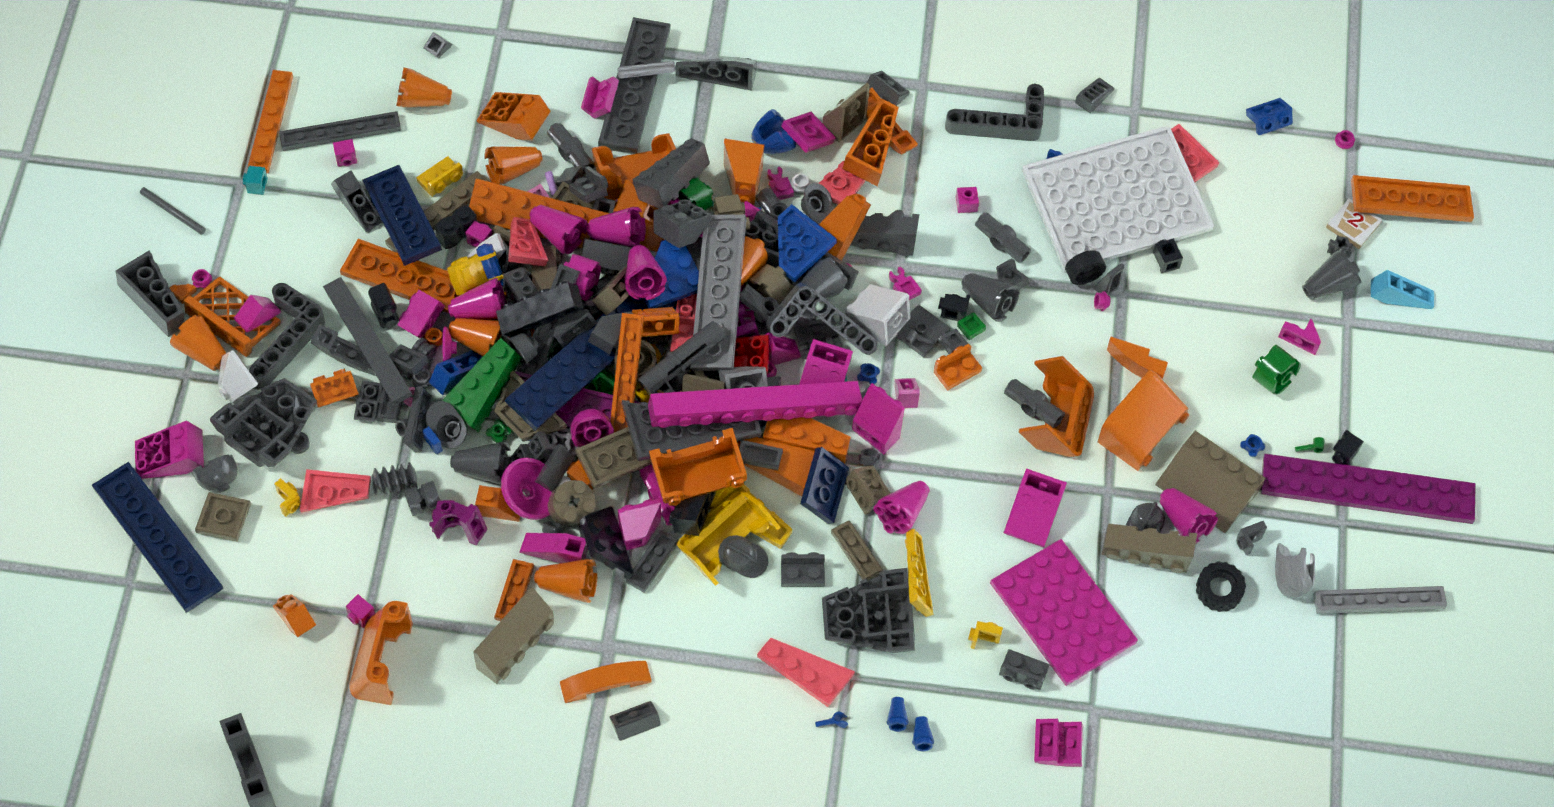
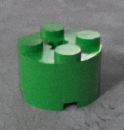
M698 177L692 178L689 181L690 185L678 192V199L689 200L705 211L712 207L713 190L709 185H705L698 179Z
M1274 345L1265 357L1261 356L1255 363L1257 369L1252 378L1269 392L1277 395L1292 383L1290 378L1293 374L1297 376L1301 363L1284 349Z

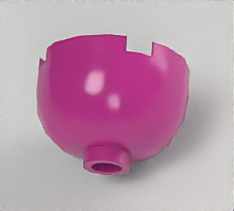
M597 409L580 411L571 423V439L577 448L614 433L609 417Z

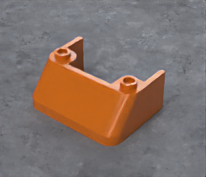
M1064 356L1036 360L1034 365L1045 374L1043 390L1051 397L1050 403L1065 412V417L1057 428H1052L1045 423V425L1020 428L1018 432L1037 450L1067 457L1080 456L1094 400L1093 386Z

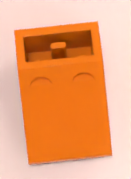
M495 92L476 121L515 139L533 140L551 111L540 95Z

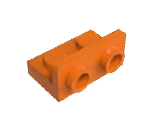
M970 344L957 347L947 356L939 357L935 362L933 373L948 391L982 372V366L971 354Z
M345 369L333 372L334 376L326 378L325 375L313 378V383H310L314 398L317 400L318 408L359 395L351 370L347 372Z

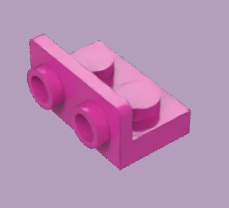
M593 76L590 77L581 109L594 119L611 112L619 80L613 76L600 82Z

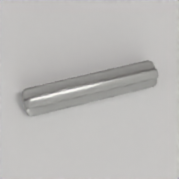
M674 61L621 66L618 67L617 72L619 78L673 73L676 67Z

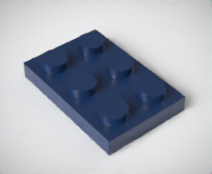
M823 447L815 449L800 504L827 524H832L836 519L849 467Z

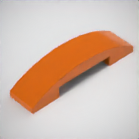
M873 88L869 89L867 119H869L881 99ZM895 121L889 146L902 155L918 146V143L907 130L903 131Z
M628 661L609 664L578 673L560 681L564 702L569 703L586 699L588 694L629 685L631 688L651 683L652 680L646 661Z

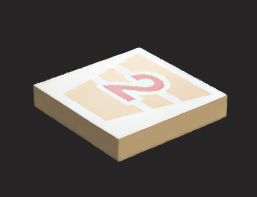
M1349 198L1327 223L1326 228L1340 237H1348L1349 242L1360 249L1379 227L1382 219L1373 213L1354 212L1353 200Z

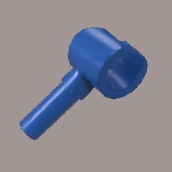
M838 711L834 713L832 718L816 721L815 725L820 727L836 724L840 728H845L848 726V723L840 720L847 716Z

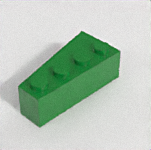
M500 338L446 395L443 401L450 403L462 419L479 433L483 427L481 426L492 411L493 404L497 398H500L506 382H509L510 373L512 371L515 372L522 357Z

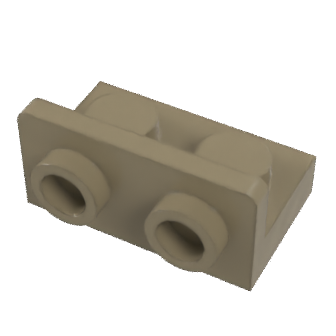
M873 465L855 468L846 478L845 484L865 515L872 511L882 497L890 494V491Z

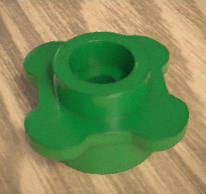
M500 420L494 421V425L486 430V435L491 437L496 443L505 441L507 436L511 434V429L504 426Z

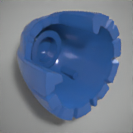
M775 109L769 110L762 116L751 134L753 143L764 145L765 154H781L796 148V142L781 127L785 119Z

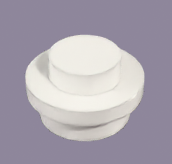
M802 173L796 174L791 180L792 189L798 193H804L806 187L811 184L808 176Z

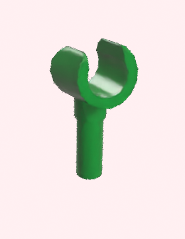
M1315 437L1313 444L1296 446L1295 452L1313 450L1315 453H1321L1324 450L1325 439Z

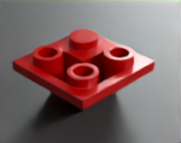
M769 335L736 338L734 367H765L766 374H768Z

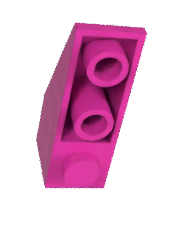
M526 533L519 552L557 563H565L586 559L588 547L585 538L567 533Z

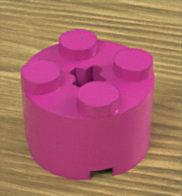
M573 254L570 262H565L564 265L580 271L576 285H578L581 300L587 301L594 294L591 289L594 285L597 286L599 282L601 265H599L600 262Z

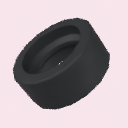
M1088 250L1071 258L1067 262L1065 270L1072 284L1084 285L1102 276L1107 266L1099 251Z

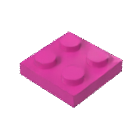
M812 111L784 120L781 125L805 153L833 144L836 139Z

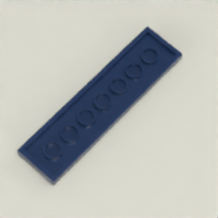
M129 461L91 485L185 613H188L224 589Z

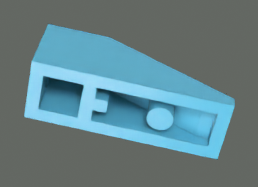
M1389 270L1371 279V297L1392 305L1424 309L1434 308V290Z

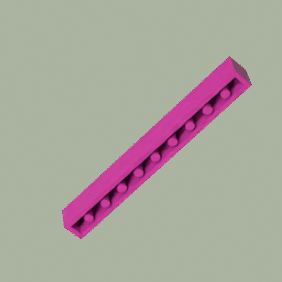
M858 381L655 393L650 395L648 409L652 427L666 428L676 425L728 424L737 421H771L783 418L790 420L798 417H832L844 414L851 416L857 413L862 397Z

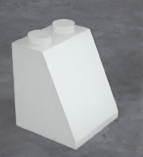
M870 284L859 293L853 304L851 303L847 306L845 315L868 332L877 342L887 346L910 319L909 294Z

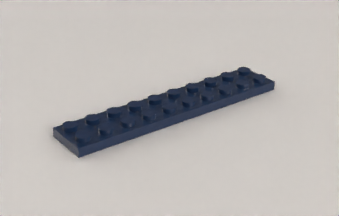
M628 295L608 315L632 312V310L638 309L643 311V309H648L643 298L638 300ZM677 301L671 302L669 304L657 308H674L675 306H677ZM604 313L598 319H596L597 323L599 322L602 316H606ZM596 325L588 331L580 333L506 398L505 402L534 431L615 361L617 349L613 348L611 353L608 354L588 342Z

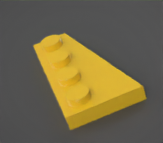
M743 485L738 488H732L731 486L717 490L710 507L711 510L731 492L739 488L761 502L781 528L777 530L769 525V528L764 533H757L755 535L782 549L792 534V528L775 512L770 511L761 499H757L747 486Z
M911 529L906 532L905 539L908 562L909 601L917 611L928 617L934 615L923 541L922 536L915 529Z

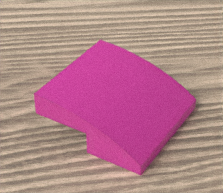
M1058 718L1036 719L1034 762L1054 766L1082 767V721L1059 722Z

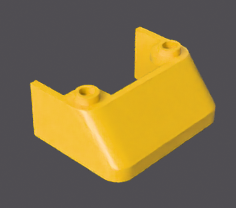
M739 488L731 492L707 514L699 536L684 534L677 542V546L695 567L716 586L718 581L714 576L721 571L722 566L718 550L724 539L734 535L745 537L750 532L761 534L769 528V525L777 530L781 527L761 502Z

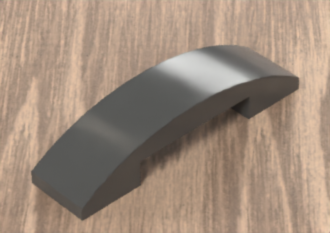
M319 324L311 339V344L349 367L376 376L358 345L338 337V332Z

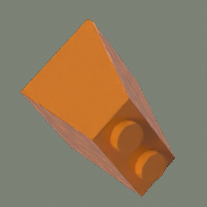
M725 138L723 164L732 195L738 194L740 202L745 203L747 201L755 206L763 171L764 145Z

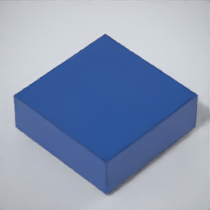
M429 426L423 430L425 441L435 454L441 453L443 451L441 441Z

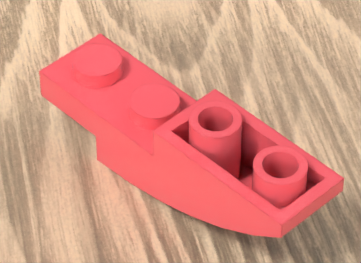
M697 293L677 300L676 312L679 314V333L672 336L671 352L693 336Z

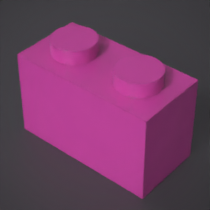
M418 290L410 298V305L400 315L397 325L420 339L424 337L428 329L433 327L445 305Z

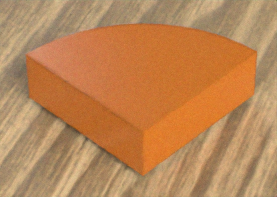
M175 284L169 287L181 304L184 303L188 296H192L197 292V288L192 284Z

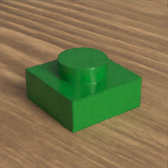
M974 312L957 322V327L968 340L973 339L986 330V325Z

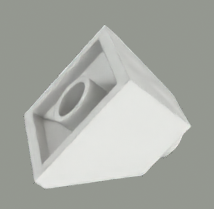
M231 350L222 356L218 387L220 388L219 393L222 398L233 402L257 386L258 383L236 353Z

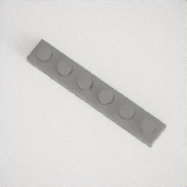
M1444 586L1317 590L1313 594L1317 614L1446 609L1447 607Z

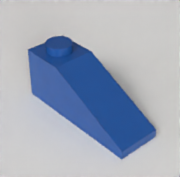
M471 350L438 363L435 366L429 383L442 396L446 395L483 356Z

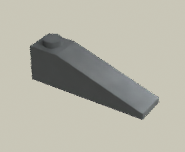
M733 57L676 62V77L752 91L757 73V61L749 58Z

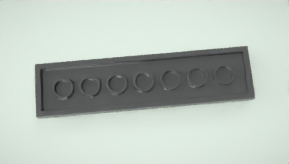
M633 17L619 67L662 62L671 24ZM617 73L616 79L619 80L611 112L605 116L598 146H606L610 149L632 153L638 152L658 74L619 78Z

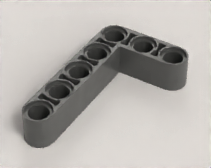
M1036 83L1030 84L1027 87L1024 114L951 109L946 115L945 130L954 135L1036 141L1040 138L1043 126L1044 88Z
M286 283L274 285L272 295L275 305L295 319L249 368V372L258 383L255 386L258 389L270 385L308 344L319 324L323 326L325 324L322 307Z
M806 283L795 285L767 320V329L774 336L782 337L787 334L804 311L808 309L866 355L873 354L878 347L875 338ZM808 289V295L805 298H800V291ZM824 302L823 309L816 311V304ZM794 305L795 311L792 314H786L787 307ZM839 314L838 322L831 323L832 316ZM776 322H782V327L779 330H773V325ZM850 327H855L854 334L847 336V330ZM870 339L869 347L862 348V343Z

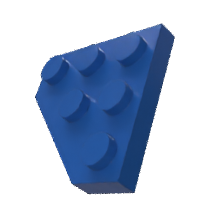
M791 204L778 216L779 267L785 271L789 279L795 282L837 243V239Z
M666 240L662 241L655 260L664 271L667 282L664 292L658 297L651 300L643 298L648 309L669 304L696 294L698 291L699 271L687 247L678 248Z

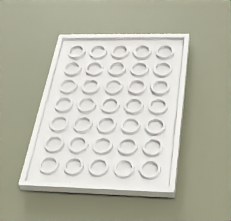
M1169 125L1023 165L1021 169L1064 273H1066L1065 266L1071 258L1088 250L1099 251L1103 260L1108 261L1153 248L1155 243L1163 239L1169 240L1174 238L1177 241L1214 229L1213 222Z

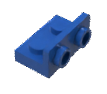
M1282 98L1246 109V116L1256 124V133L1258 135L1293 124L1292 107Z

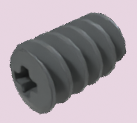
M408 462L407 469L402 464H399L397 471L393 465L390 467V472L386 470L385 466L382 467L381 473L376 468L373 469L372 483L375 495L377 494V489L382 494H385L386 487H388L391 493L394 492L395 486L399 491H402L404 484L407 489L411 488L412 483L418 488L415 468H413L411 462Z

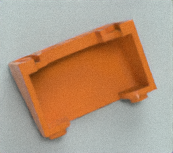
M670 133L654 137L651 142L652 151L613 158L609 147L599 146L591 148L596 171L605 176L608 182V188H606L608 195L604 196V198L616 201L619 198L625 180L629 179L633 182L632 179L637 177L642 171L647 170L656 161L661 160L672 150H675L676 147Z
M1149 370L1105 420L1097 442L1139 471L1143 465L1145 467L1149 465L1153 459L1151 455L1153 449L1173 425L1185 423L1190 415L1187 413L1189 408L1157 373Z
M733 428L722 430L723 436L718 440L714 436L712 437L713 441L671 452V449L666 450L667 454L661 453L659 448L649 451L653 471L664 503L674 506L685 499L731 486L732 488H738L744 485V482L747 480V473Z
M401 601L388 602L368 619L349 684L351 695L354 698L392 705L394 693L389 690L387 683L389 670L380 661L386 641L397 642L401 634H411L413 622L408 603Z

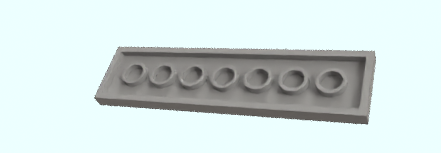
M745 214L712 215L711 220L703 230L693 335L711 321H714L726 337L690 365L692 371H719L734 368L747 219Z

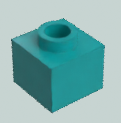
M249 166L247 173L243 175V185L246 186L247 193L264 195L268 180L265 167Z

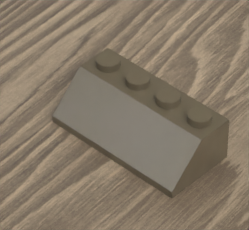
M531 587L473 651L476 669L496 684L501 679L505 680L509 676L511 668L515 663L519 664L525 657V652L530 647L533 648L538 643L540 635L544 631L550 630L554 624L553 610L534 588Z

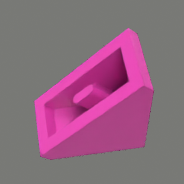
M250 295L234 317V320L248 333L279 315L281 310L268 297Z
M769 332L765 334L769 335V361L774 365L802 357L795 339L784 336L776 337Z
M894 379L896 400L900 401L904 408H918L920 389L916 379Z

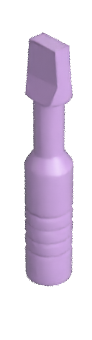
M548 171L545 173L550 194L554 195L557 191V186L552 171Z

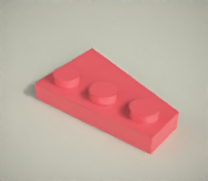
M306 469L300 512L368 499L372 478L368 475Z

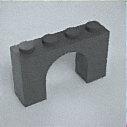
M242 713L220 720L224 737L242 780L240 782L249 806L276 807Z

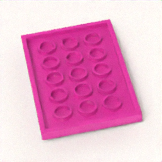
M1062 539L990 581L991 586L1065 686L1135 645L1138 641Z

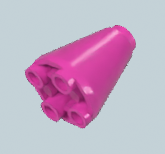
M920 480L882 497L874 506V512L883 523V528L887 533L905 534L911 530L930 492L925 482Z

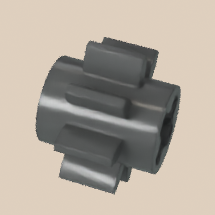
M1337 235L1335 241L1330 239L1327 253L1332 255L1343 248L1348 258H1350L1353 244L1349 242L1348 237L1345 238Z

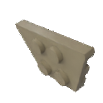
M512 371L509 375L510 380L507 387H504L501 400L495 407V414L522 442L531 440L537 432L545 431L547 435L566 429V423L555 413L534 431L505 402L506 398L524 383Z

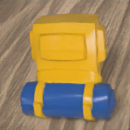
M492 244L479 246L476 249L477 254L471 257H461L453 261L451 266L447 268L457 295H462L494 278H498L497 282H500L503 286L504 273L501 270L496 250H494Z

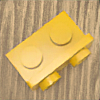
M447 156L417 176L416 179L423 189L433 197L435 194L444 191L453 182L459 181L463 176V168L459 162L456 164Z

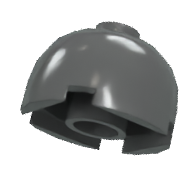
M227 454L208 461L204 468L200 465L192 471L198 485L208 491L217 490L218 493H222L230 489L229 484L236 479L238 468L233 455L229 456Z

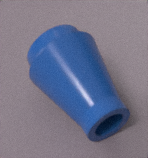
M893 697L891 699V706L886 721L889 729L895 732L904 731L909 724L904 698Z
M919 716L915 718L912 744L917 751L931 750L935 741L928 718Z

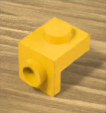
M280 478L274 485L277 493L285 500L280 504V509L286 517L299 508L301 501L295 486L290 482L286 483Z
M977 621L976 628L971 627L968 638L969 641H972L971 649H975L977 638L999 644L1003 627L993 622Z

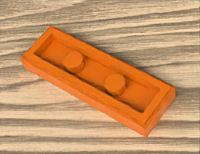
M513 559L494 616L495 620L501 621L526 594L534 570L533 563Z

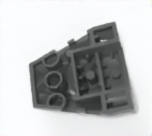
M283 378L261 388V392L254 396L248 394L243 396L242 401L234 405L231 402L224 405L210 417V422L219 433L224 435V441L227 445L258 467L264 465L275 467L291 452L317 404V400L286 378Z
M908 569L885 570L879 573L880 576L868 581L867 579L861 580V584L850 589L845 587L822 597L825 640L889 653L915 651L913 608L909 601Z

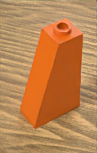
M860 194L846 196L819 224V226L837 239V243L828 253L841 261L871 206L864 196Z
M759 437L744 440L782 448L783 454L778 471L749 464L744 465L800 496L803 495L815 451Z

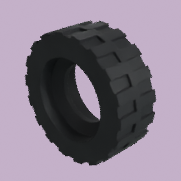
M1220 561L1210 563L1207 567L1205 566L1196 582V594H1198L1199 601L1205 607L1207 606L1210 610H1216L1217 612H1226L1234 609L1241 602L1246 588L1245 577L1241 574L1240 569L1238 570L1233 564ZM1217 577L1227 579L1231 584V592L1226 596L1216 595L1210 588L1211 581Z

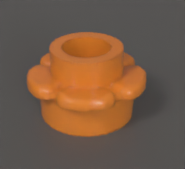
M430 328L426 331L424 338L428 340L429 344H434L435 346L443 344V332L438 328Z

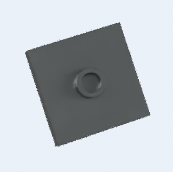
M918 304L910 312L908 322L895 337L924 358L939 343V337L950 331V327ZM913 329L921 337L933 340V344L929 345L914 340L913 344H908L903 341V337L908 330Z

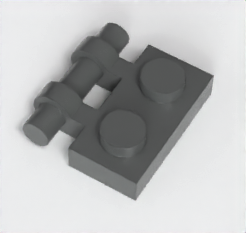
M834 316L831 318V323H836ZM821 319L814 320L810 324H795L793 328L798 345H807L808 349L801 350L802 358L808 356L813 339L825 341V343L843 348L841 341L833 343L832 340L839 338V334Z

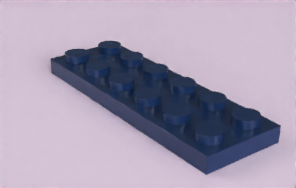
M400 165L362 179L404 266L442 250Z

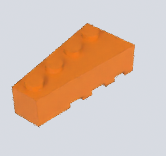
M882 98L880 99L847 153L842 169L878 187L899 109L898 106Z
M812 418L773 419L767 421L763 434V439L813 451L816 448L823 447L846 464L851 437Z

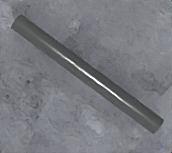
M141 188V195L200 235L205 233V227L147 188Z

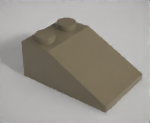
M868 83L854 91L847 98L841 99L834 109L828 110L824 114L823 124L836 137L838 142H841L866 120L870 89Z

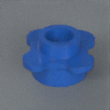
M871 363L862 364L860 366L861 371L857 375L858 381L876 384V377L880 374L879 367Z
M1250 434L1245 441L1240 443V447L1245 449L1250 457H1256L1257 453L1263 451L1266 447L1262 439L1255 434Z

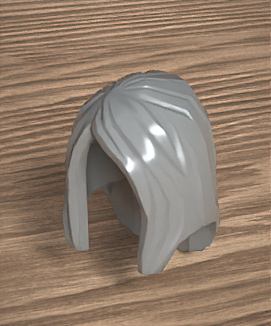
M1278 543L1275 561L1277 587L1286 597H1301L1307 594L1314 585L1315 555L1310 553V563L1306 565V548H1301L1298 555L1291 556L1290 550L1283 544Z

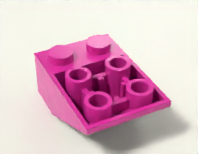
M813 339L799 385L844 382L853 351Z
M871 383L853 419L852 431L884 455L900 439L905 408L900 401L888 396L883 388Z
M187 420L135 440V471L141 479L188 474L200 465L202 468L204 467L203 430Z
M1026 468L1003 533L1044 548L1067 482Z

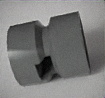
M433 481L421 484L419 489L415 486L404 490L412 516L424 513L425 509L430 511L436 509L437 502L440 501Z

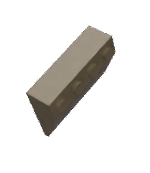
M1195 430L1182 445L1155 485L1163 491L1175 488L1213 509L1217 513L1215 516L1218 518L1215 527L1226 534L1261 490L1266 478Z

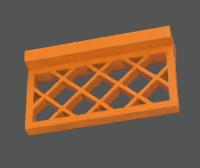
M220 276L196 296H188L184 300L185 313L188 316L196 315L198 317V315H201L217 337L245 357L252 353V347L281 324L279 318L273 317L270 319L272 321L271 324L260 325L251 330L258 331V334L253 339L245 335L246 331L241 326H232L230 321L234 320L236 315H229V309H241L249 297ZM221 285L226 289V292L214 293V289ZM238 297L242 300V303H229V298ZM203 298H212V304H202L199 301ZM214 298H227V304H214ZM227 309V315H217L214 313V310Z

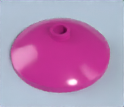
M520 458L508 465L502 475L501 489L506 503L516 514L526 519L540 520L550 515L548 502L552 492L535 482L545 464L533 458Z

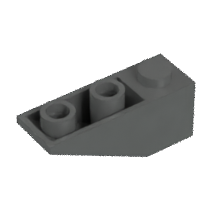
M352 170L336 178L331 183L341 202L365 232L382 224L378 212Z

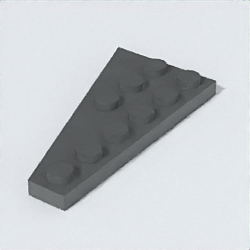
M626 400L621 402L638 461L650 459L649 451L659 448L661 453L667 454L666 450L668 449L674 452L713 441L712 437L714 436L718 440L723 436L722 430L733 428L737 441L760 437L762 434L758 420L751 422L737 421L728 424L711 423L709 425H676L666 428L652 427L648 403H630V401Z

